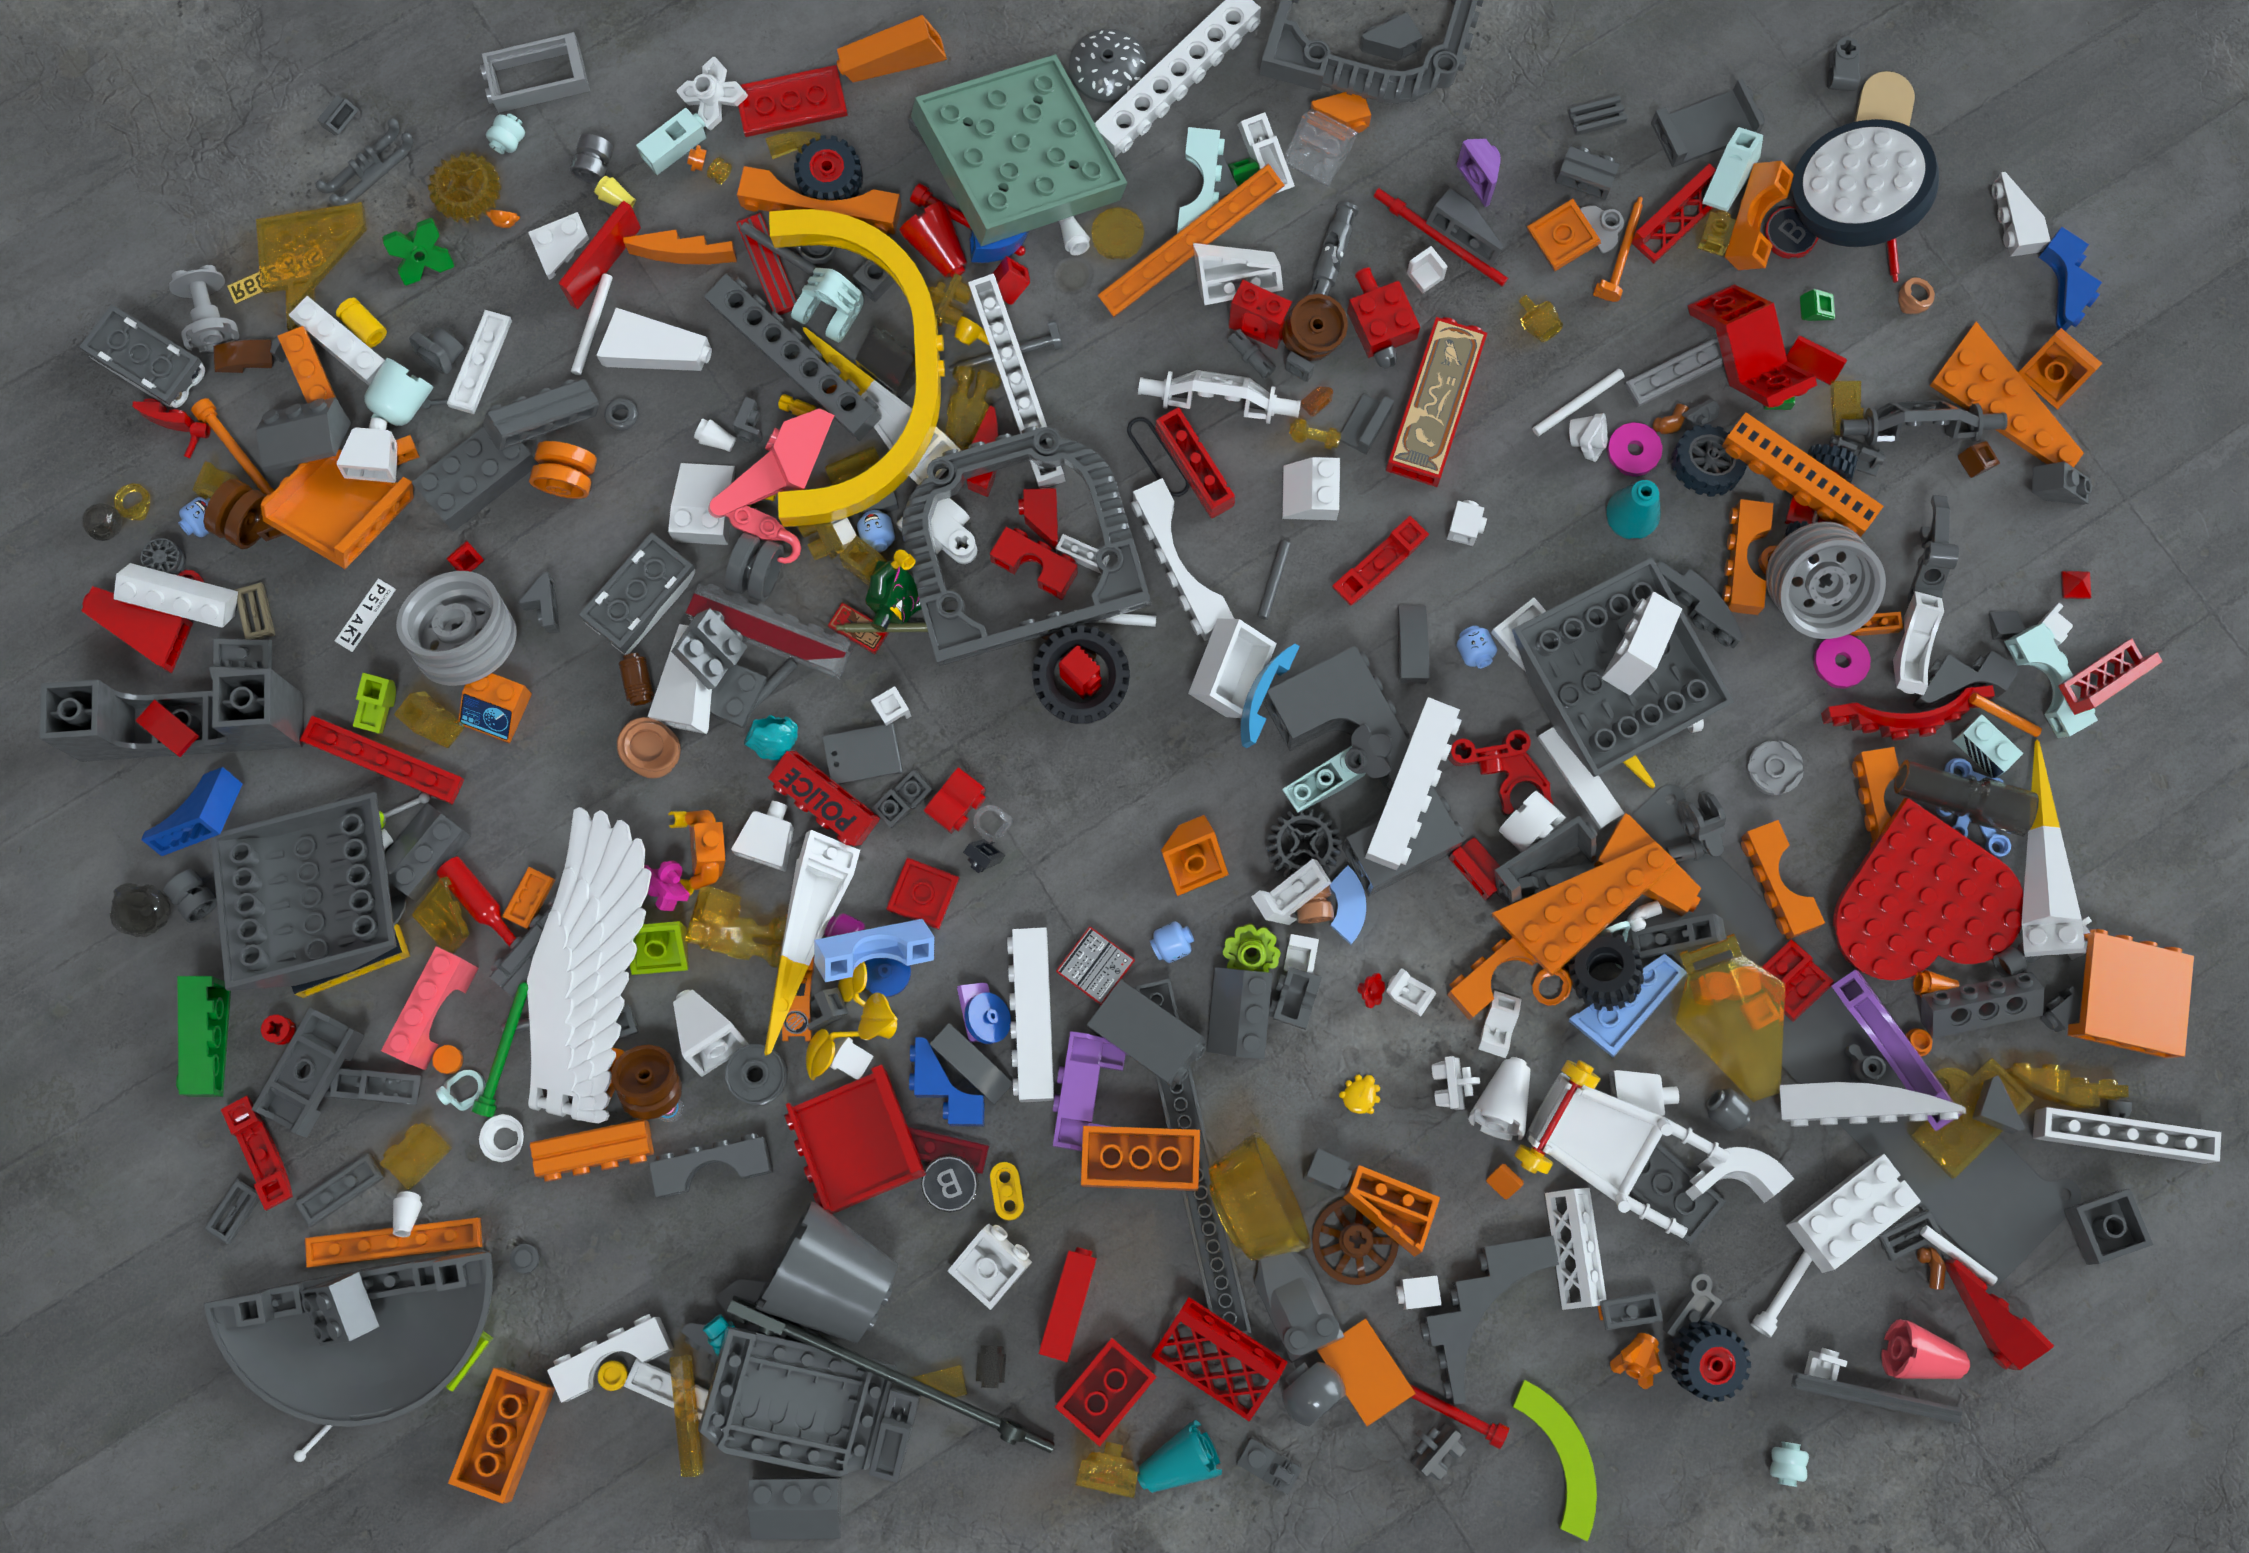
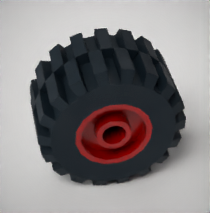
M826 135L820 136L821 140L816 141L815 138L809 140V146L804 144L801 147L802 153L797 152L795 157L797 163H794V171L802 195L818 200L830 201L850 199L852 195L854 197L858 196V188H862L863 173L858 154L856 155L852 145L848 146V142L844 139L839 142L837 136L831 135V139H827Z
M1700 1321V1325L1693 1322L1689 1324L1690 1329L1688 1330L1683 1327L1679 1331L1681 1338L1674 1337L1672 1342L1675 1346L1673 1349L1669 1348L1668 1355L1672 1356V1359L1668 1360V1366L1673 1369L1671 1372L1672 1377L1678 1381L1677 1383L1682 1388L1705 1401L1713 1402L1714 1399L1721 1402L1724 1401V1396L1729 1398L1735 1396L1734 1390L1738 1389L1741 1391L1744 1387L1741 1384L1743 1379L1748 1380L1750 1375L1746 1372L1747 1368H1751V1361L1746 1359V1357L1750 1356L1749 1349L1744 1347L1746 1343L1737 1334L1715 1322Z

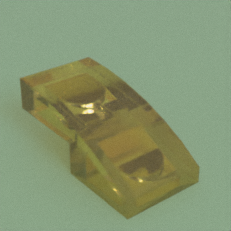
M808 131L788 132L765 138L772 159L796 150L802 153L801 147L804 144L809 146V140L815 138L816 141L821 140V134Z
M1831 381L1834 435H1840L1841 419H1863L1864 408H1861V381Z

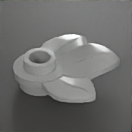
M1597 206L1581 208L1580 210L1601 240V244L1598 245L1599 250L1602 253H1606L1614 249L1618 242V233L1624 226V219L1621 213L1615 209L1603 211ZM1606 221H1612L1614 226H1608Z

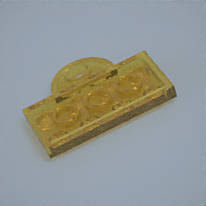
M1993 1058L1988 1059L1972 1076L1957 1068H1944L1934 1072L1933 1074L1937 1079H1942L1946 1082V1092L1954 1103L1965 1107L1966 1114L1961 1115L1958 1119L1953 1120L1938 1131H1935L1927 1120L1910 1136L1951 1179L1956 1178L2002 1132L2000 1129L1972 1119L1985 1080L1999 1075L2018 1115L2035 1100Z

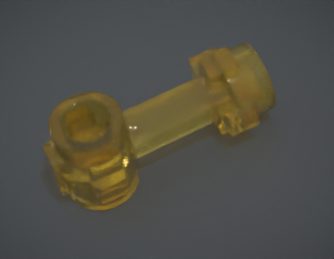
M1303 419L1295 420L1289 428V434L1292 435V439L1295 442L1302 443L1308 438L1325 442V448L1328 449L1332 447L1338 448L1341 438V432H1337L1335 428L1330 427L1328 432L1309 428L1308 423Z

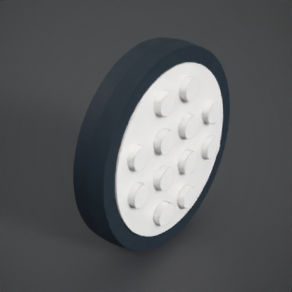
M1883 119L1849 123L1820 137L1806 150L1799 160L1792 182L1794 206L1804 226L1823 241L1845 247H1866L1881 244L1903 235L1925 217L1937 196L1939 167L1935 153L1928 140L1908 125Z

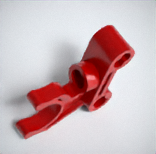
M1522 730L1511 731L1503 738L1501 745L1476 749L1474 744L1468 739H1459L1452 744L1448 760L1453 765L1467 766L1479 764L1481 775L1499 772L1506 773L1507 777L1501 783L1498 790L1503 815L1513 813L1514 808L1510 802V793L1512 788L1521 782H1529L1539 789L1540 794L1551 804H1554L1551 798L1550 782L1526 753L1531 745L1530 737L1526 732ZM1514 737L1518 738L1522 743V746L1517 750L1513 749L1510 744ZM1457 746H1461V749L1464 751L1467 750L1466 759H1462L1461 755H1456L1455 748Z

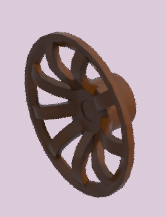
M1341 1199L1329 1205L1316 1221L1312 1236L1313 1252L1316 1260L1330 1277L1339 1282L1350 1285H1362L1373 1282L1383 1276L1393 1265L1399 1244L1391 1237H1373L1371 1232L1378 1226L1373 1222L1367 1227L1363 1225V1214L1357 1209L1355 1223L1351 1224L1340 1208L1351 1204L1345 1199ZM1333 1211L1344 1227L1342 1231L1323 1225L1326 1218ZM1320 1232L1339 1238V1243L1320 1250ZM1373 1245H1392L1387 1261H1384L1372 1250ZM1342 1250L1345 1254L1334 1271L1323 1257ZM1366 1255L1381 1267L1369 1276H1366L1363 1257ZM1351 1257L1356 1260L1358 1278L1341 1275Z

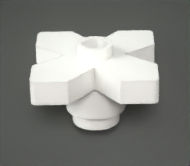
M712 57L702 66V74L698 75L694 81L687 80L677 89V93L686 104L700 105L698 115L709 130H712L722 121V104L738 106L748 97V94L736 81L725 82L727 69L716 57Z

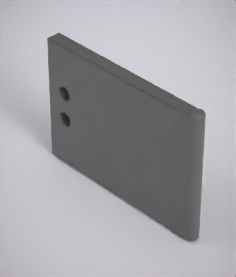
M893 722L887 726L884 724L822 736L830 778L837 784L903 773Z

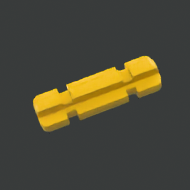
M782 394L778 402L779 409L786 412L792 411V414L796 416L817 410L816 406L799 399L793 400V397L787 394Z

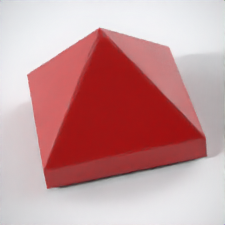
M468 541L464 542L446 558L457 571L472 572L484 561Z
M2061 572L2062 596L2064 599H2091L2090 572Z

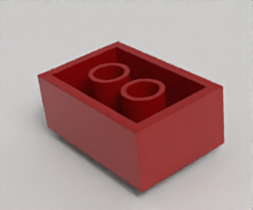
M1111 1338L1057 1403L1055 1408L1100 1447L1157 1376L1117 1341Z

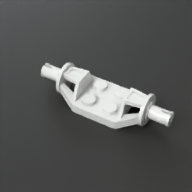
M1195 370L1172 379L1173 372L1168 371L1167 379L1164 381L1140 377L1138 394L1162 397V400H1164L1163 408L1165 409L1168 408V405L1190 409L1193 391H1197L1198 395L1202 397H1214V394L1224 395V399L1229 401H1240L1241 398H1245L1244 417L1266 419L1268 424H1270L1271 416H1274V414L1294 416L1296 418L1299 416L1301 400L1277 398V395H1274V386H1271V393H1269L1249 377ZM1188 392L1187 399L1172 397L1175 394ZM1250 401L1259 405L1265 410L1249 408Z

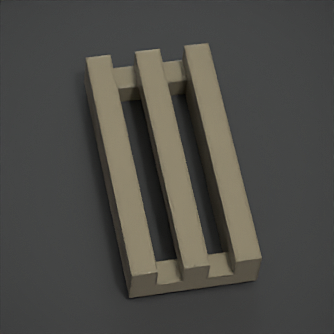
M257 583L235 589V591H238L237 604L245 639L258 638L261 640L265 639V636H275L264 584ZM254 591H257V593H258V598H259L260 607H261V611H262L263 621H264V625H265V629H264V630H263V628H262L261 619H260L259 610H258V605H257L256 596H255V592H254ZM245 593H248L256 632L251 630L244 598Z

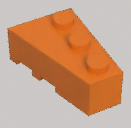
M1360 1165L1352 1171L1343 1196L1347 1202L1414 1257L1423 1251L1440 1197Z

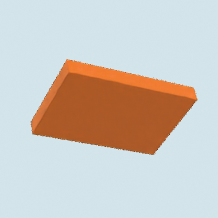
M1365 1318L1343 1333L1344 1339L1317 1352L1325 1364L1331 1366L1339 1373L1345 1385L1347 1398L1366 1427H1368L1416 1393Z

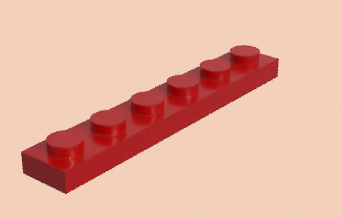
M313 715L300 738V741L452 805L464 782V779L460 776Z

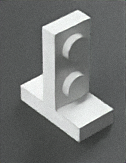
M1312 859L1270 893L1259 890L1252 896V899L1265 920L1290 925L1298 919L1294 912L1332 882L1319 862Z

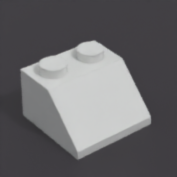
M1312 457L1283 466L1282 519L1337 520L1339 513L1340 458Z

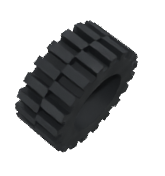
M1077 625V627L1072 628L1067 627L1051 635L1041 645L1033 662L1032 679L1040 702L1056 718L1073 724H1089L1106 718L1118 708L1129 686V662L1121 645L1107 632L1104 633L1095 627H1084V625ZM1076 646H1080V649H1088L1097 653L1106 663L1109 673L1108 683L1103 693L1096 699L1084 703L1066 699L1060 694L1054 683V669L1058 660Z

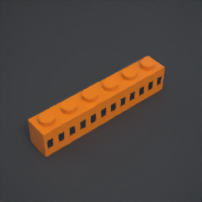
M1746 412L1721 446L1729 456L1734 459H1740L1748 464L1751 471L1759 475L1762 474L1770 479L1776 488L1786 490L1792 494L1799 504L1811 507L1821 519L1844 525L1853 530L1859 537L1865 533L1884 507Z

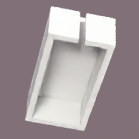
M1885 1154L1870 1159L1786 1225L1822 1273L1838 1268L1921 1202L1905 1180L1900 1182L1897 1180L1900 1174Z

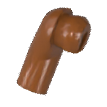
M1676 404L1672 416L1658 417L1653 421L1652 427L1654 431L1661 434L1679 431L1685 420L1682 414L1688 411L1689 408L1683 404Z
M1933 1247L1919 1248L1917 1251L1918 1261L1927 1263L1930 1267L1929 1287L1937 1290L1944 1289L1946 1265L1941 1256Z

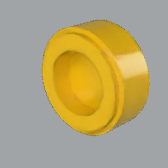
M608 1361L598 1371V1382L606 1390H619L624 1387L629 1375L628 1369L622 1362Z

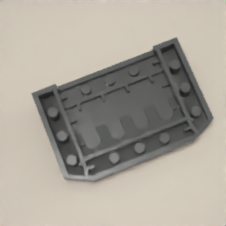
M727 1327L698 1431L725 1454L840 1477L847 1475L851 1471L870 1468L893 1383L806 1343L778 1336H770L743 1328ZM864 1356L895 1371L897 1370L895 1364Z

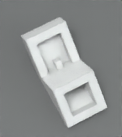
M1494 990V1000L1490 1002L1478 1049L1506 1058L1510 1048L1512 1032L1519 1017L1522 999Z

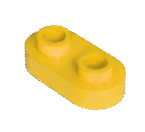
M1002 1162L993 1167L990 1173V1181L997 1214L1002 1219L1011 1221L1019 1218L1023 1213L1024 1200L1018 1170L1011 1163ZM1003 1172L1010 1174V1180L1007 1183L1000 1181V1175ZM1007 1201L1015 1203L1013 1211L1005 1210L1004 1205Z

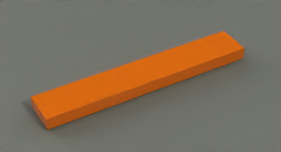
M481 1218L414 1225L409 1237L395 1236L393 1228L305 1238L306 1267L311 1268L482 1247Z

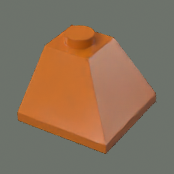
M1205 815L1178 825L1161 849L1177 896L1229 875L1215 832Z

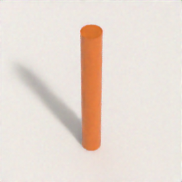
M1973 693L1969 698L1971 704L2034 737H2038L2042 732L2041 727L1977 693Z

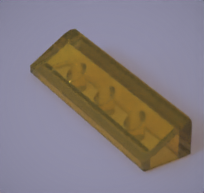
M692 1356L671 1357L669 1362L681 1476L696 1477L702 1475L704 1469L700 1432L698 1431L699 1420Z

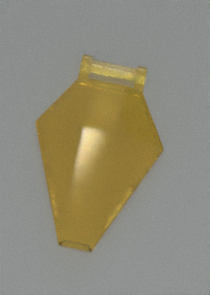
M1733 933L1727 935V939L1691 952L1685 950L1679 953L1687 976L1675 1022L1754 1102L1780 1093L1785 982L1743 955ZM1731 950L1734 957L1697 970L1694 968V962Z

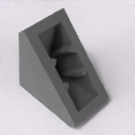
M1999 1075L1985 1080L1972 1119L2010 1134L2025 1129Z

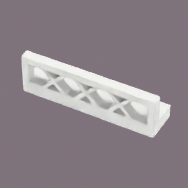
M1590 1188L1545 1193L1551 1236H1554L1559 1265H1556L1562 1310L1600 1306V1301L1607 1299ZM1566 1196L1567 1210L1562 1215L1557 1210L1555 1198ZM1564 1225L1571 1230L1572 1238L1568 1244L1561 1239L1560 1232ZM1568 1255L1575 1259L1576 1268L1573 1273H1570L1565 1266V1260ZM1573 1284L1580 1290L1581 1302L1571 1303L1569 1290Z

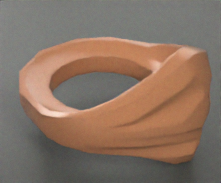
M1911 278L1900 288L1898 299L1900 309L1905 314L1924 312L1932 305L1935 293L1933 287L1927 281L1921 278ZM1918 284L1926 289L1928 293L1927 300H1922L1921 302L1916 300L1911 295V286Z

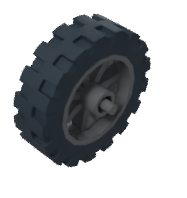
M1704 424L1703 427L1697 425L1692 427L1691 431L1687 430L1678 441L1671 456V459L1674 460L1672 469L1673 471L1676 470L1677 473L1675 475L1679 481L1682 480L1685 483L1683 486L1690 490L1692 488L1699 495L1704 493L1708 497H1715L1716 494L1722 496L1728 490L1732 491L1741 480L1748 465L1740 459L1732 458L1721 447L1730 431L1727 433L1720 426L1714 428L1710 424ZM1692 452L1700 458H1693ZM1718 467L1726 469L1727 471L1721 473Z

